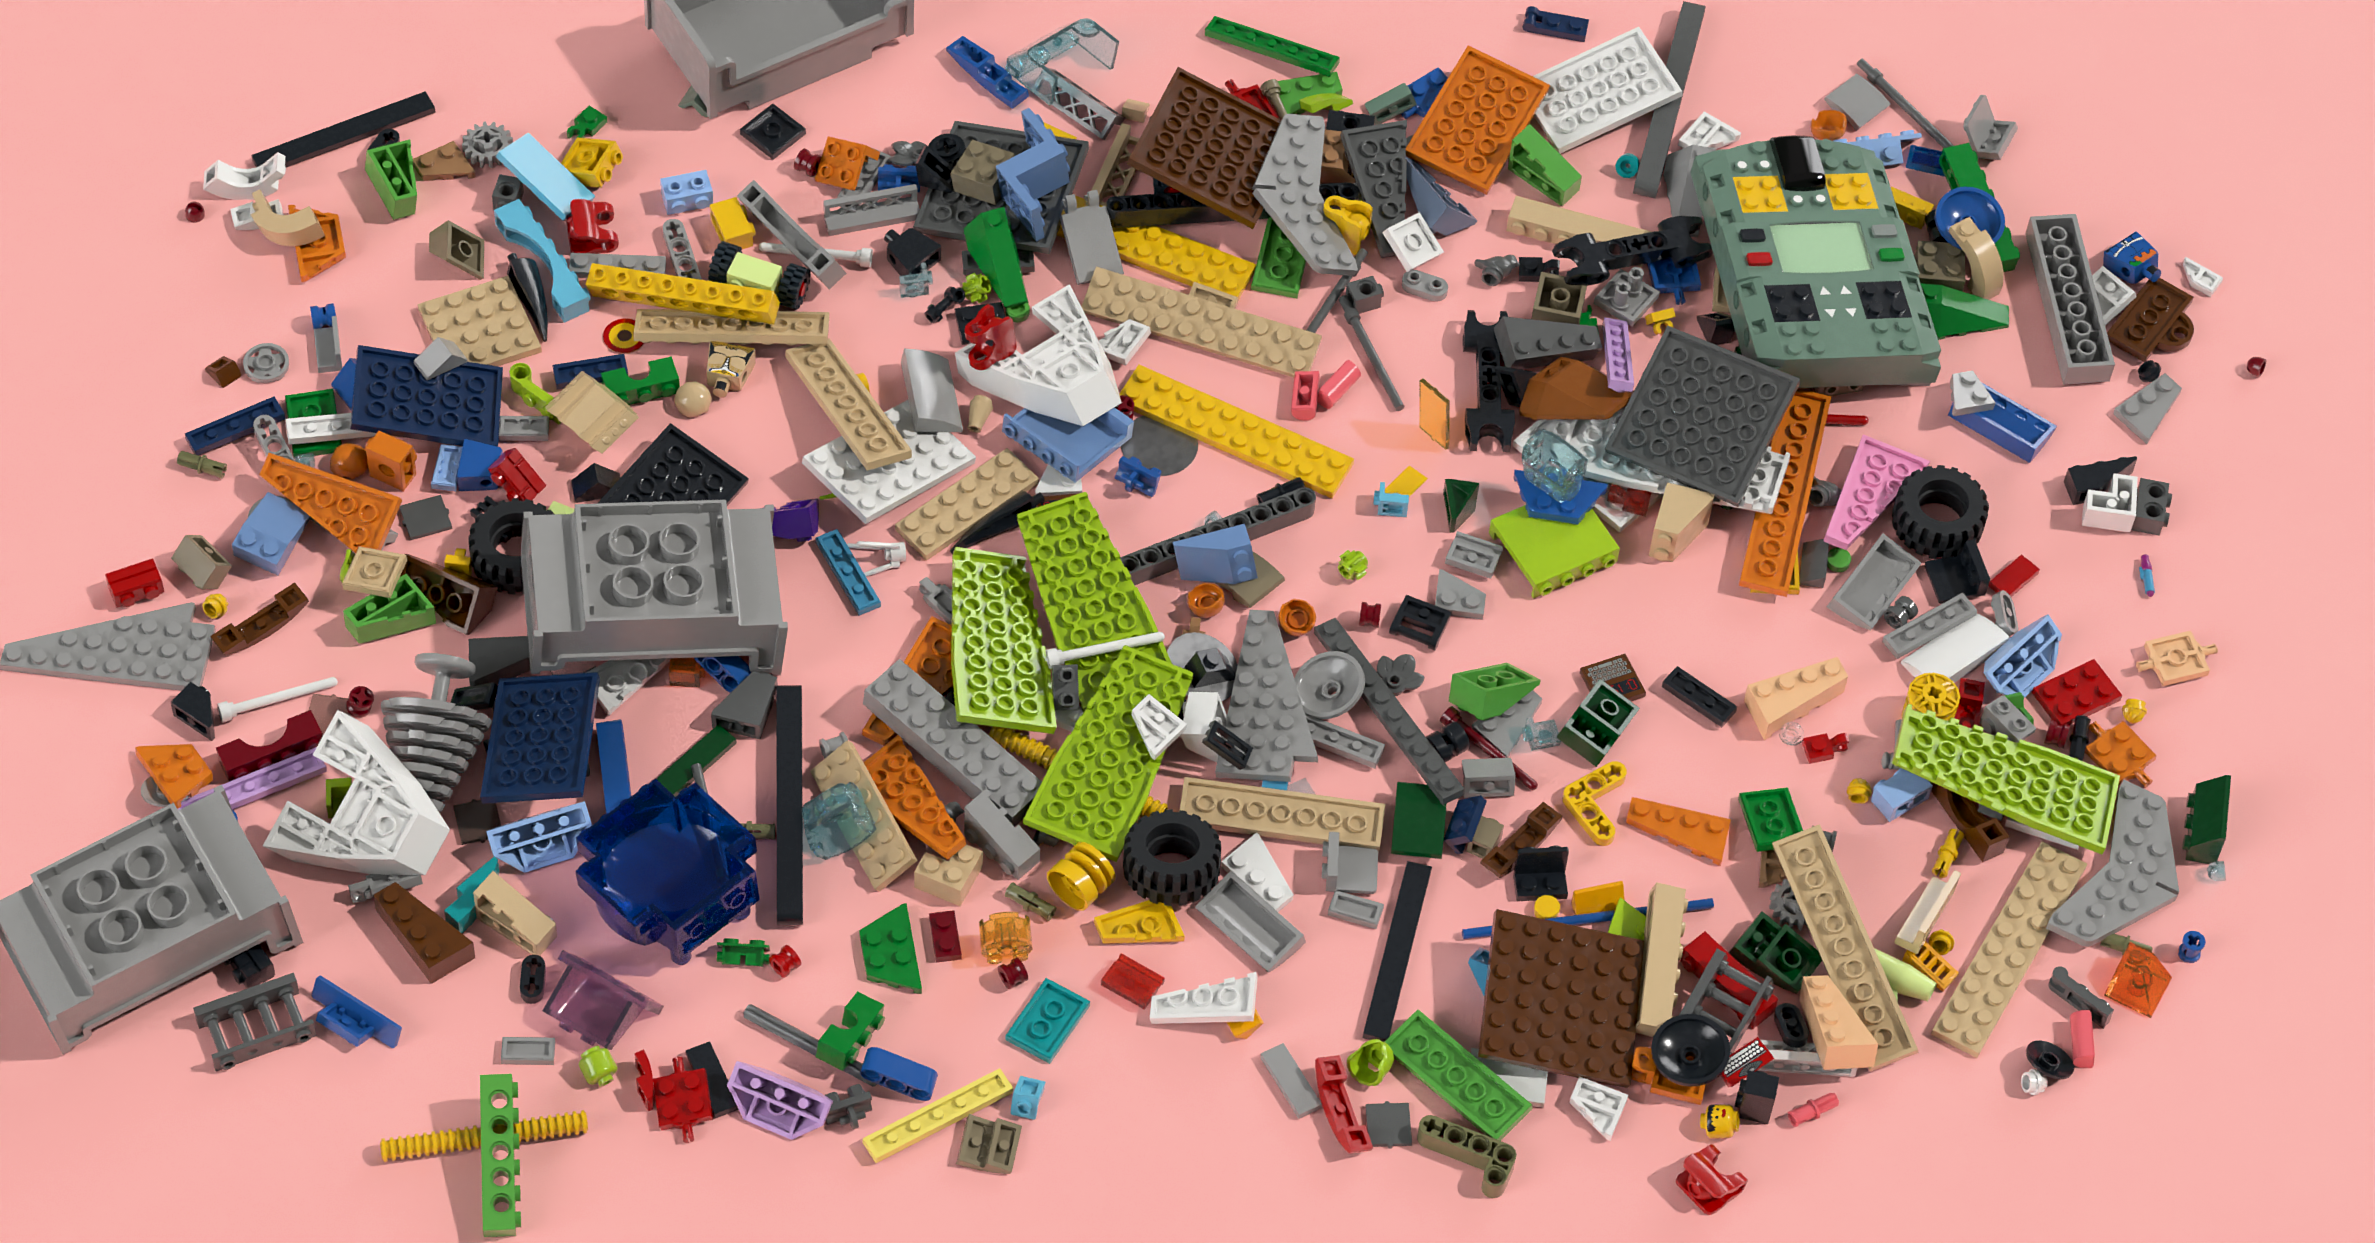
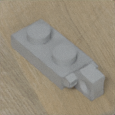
M926 576L919 582V590L924 595L923 599L940 617L952 625V590L945 584H938L936 586Z
M370 874L365 876L366 879L364 881L348 885L352 902L357 903L374 898L373 894L394 882L404 889H411L423 884L421 875Z

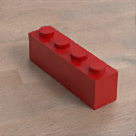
M1706 931L1683 948L1680 962L1688 972L1693 973L1699 979L1716 949H1719L1727 954L1728 959L1726 961L1729 962V966L1757 980ZM1718 974L1714 981L1717 989L1748 1006L1751 1005L1757 992L1724 974L1722 976ZM1774 994L1771 995L1768 1001L1763 1000L1749 1025L1752 1029H1755L1775 1012L1778 998ZM1732 1009L1737 1014L1739 1020L1742 1021L1745 1015Z

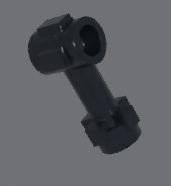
M949 286L944 292V299L936 306L930 304L927 307L928 310L924 313L926 318L931 323L942 320V312L951 304H960L964 301V290L959 287Z

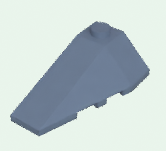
M1405 156L1407 160L1406 178L1418 213L1420 212L1432 233L1436 234V232L1447 236L1477 223V219L1462 203L1457 204L1450 198L1451 193L1447 189L1435 183L1436 179L1418 162Z

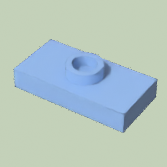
M440 444L431 481V489L456 492L457 473L463 447Z

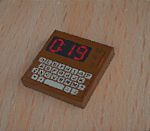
M1625 653L1580 668L1579 673L1589 692L1598 680L1601 679L1630 701L1646 696V691Z

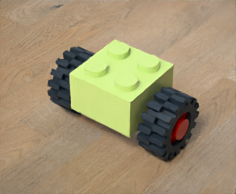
M721 241L717 245V249L714 251L715 254L711 258L712 263L709 265V281L774 291L780 305L795 310L799 309L800 305L803 304V299L806 297V291H808V285L810 284V269L790 263L786 267L782 278V266L743 254L740 246Z

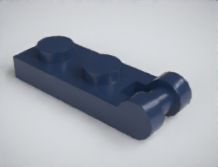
M1534 6L1526 8V19L1523 21L1522 26L1526 32L1585 42L1589 19L1540 11Z

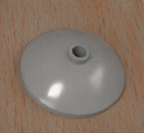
M1340 651L1324 652L1310 658L1300 667L1294 678L1304 712L1316 719H1331L1349 711L1360 699L1365 686V675L1361 665L1354 657Z

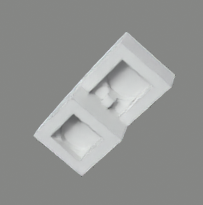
M279 199L269 202L274 213L284 215ZM253 201L230 209L236 230L259 229L250 215L255 212L252 206Z

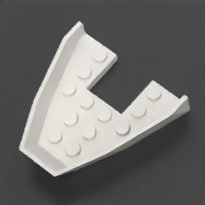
M1070 284L1032 306V313L1056 335L1023 355L1015 350L1011 356L997 361L988 369L976 370L970 366L968 357L969 352L976 344L970 343L955 352L958 374L972 386L1035 413L1085 426L1122 403L1112 366ZM984 355L983 357L978 358V359H976V360L985 359L986 355Z
M337 710L313 756L355 778L331 823L287 801L263 847L298 863L364 874L426 875L450 831L448 825L421 784L368 725Z

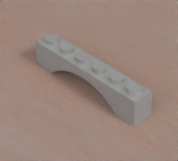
M755 180L737 195L746 208L810 269L829 290L847 274L838 262L813 240Z

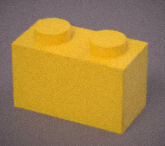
M737 197L710 204V219L720 242L724 241L740 246L742 250L753 247V236H756L755 228L752 222L748 223L746 208L744 205H740Z

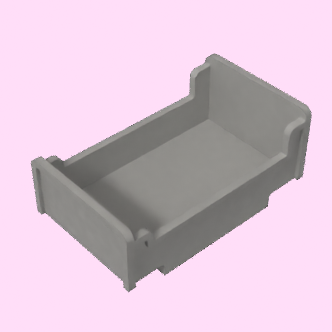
M644 0L646 28L648 30L653 29L707 107V115L710 119L717 117L718 112L745 102L750 110L871 59L872 49L880 44L904 34L906 37L914 34V0Z
M726 500L575 504L572 514L533 515V512H524L521 566L531 674H540L541 671L560 670L565 666V662L749 656L751 672L771 673L772 676L781 675L788 623L783 622L772 532L774 504L765 505V508L727 509Z
M222 784L213 788L214 793L180 810L172 803L30 874L33 880L31 885L0 900V939L63 1055L72 1051L71 1048L88 1040L92 1035L91 1030L263 941L266 942L270 952L274 954L293 945L296 947L303 943L286 895L280 896L233 814Z

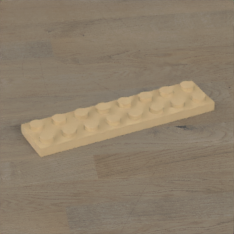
M637 309L634 341H641L643 343L656 341L670 344L676 342L699 344L701 342L719 341L741 345L749 343L772 345L777 343L791 346L797 344L819 346L828 344L830 319L829 312L778 311L775 323L767 324L676 309Z
M828 338V344L819 346L806 344L785 350L787 361L867 471L912 458L910 447L830 338Z
M1185 777L1180 810L1187 811L1189 815L1196 814L1200 816L1201 821L1206 820L1214 830L1249 835L1258 833L1264 837L1323 844V841H1328L1329 832H1339V846L1377 849L1379 852L1386 804Z

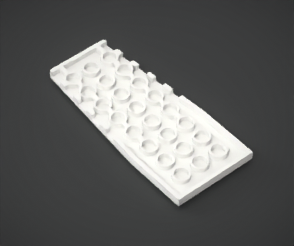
M1626 407L1621 408L1611 418L1605 420H1572L1556 470L1659 494H1664L1667 482L1688 487L1605 452V447ZM1768 446L1739 506H1734L1715 497L1713 504L1772 514L1788 467L1790 453L1786 452L1785 455L1771 451L1772 447Z

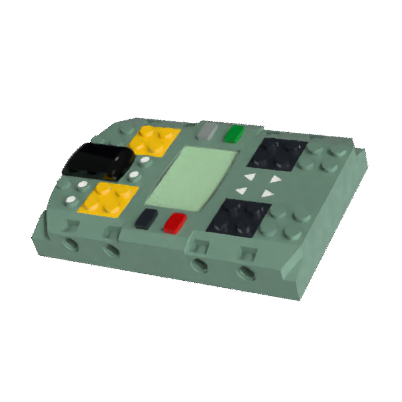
M1786 135L1772 137L1767 141H1756L1730 149H1720L1695 156L1690 173L1742 356L1799 378L1800 385L1798 388L1936 382L1941 369L1938 359L1941 348L1920 284L1919 270L1904 222L1900 219L1883 162L1875 156L1874 151L1829 139L1816 140L1813 136Z

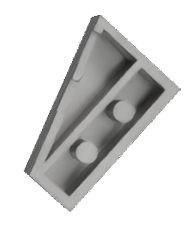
M986 788L964 807V835L969 842L976 843L989 859H994L998 862L1006 874L1013 875L1019 880L1040 862V848L1020 825L1014 827L1005 817L1008 812L1003 806L1000 809L995 806L989 799L992 794Z

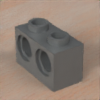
M2140 478L2137 487L2136 517L2131 530L2160 536L2162 527H2167L2170 513L2166 512V507L2170 508L2172 494L2168 493L2170 483Z

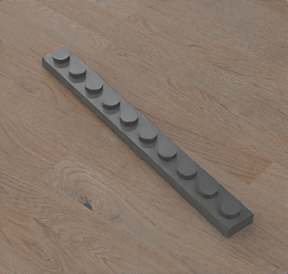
M1333 618L1315 626L1314 634L1328 652L1340 651L1354 657L1361 665L1365 675V686L1361 697L1442 805L1463 796L1465 788L1339 621Z

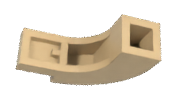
M260 189L252 193L255 200L252 206L255 212L250 215L262 234L270 241L283 246H300L325 236L310 206L293 214L278 215L272 211L269 202Z
M1970 217L1952 225L1948 232L1962 248L1970 263L1971 278L1967 285L1968 289L1973 295L1988 300L1999 295L2004 281L2003 266L1998 250L1986 230L1981 232Z

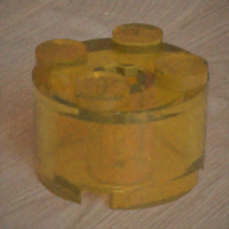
M999 912L989 915V920L983 922V919L979 921L981 954L987 958V963L999 964L1003 961L1002 959H1014L1016 957L1022 962L1028 960V954L1033 950L1029 916L1025 915L1024 919L1019 917L1018 912Z

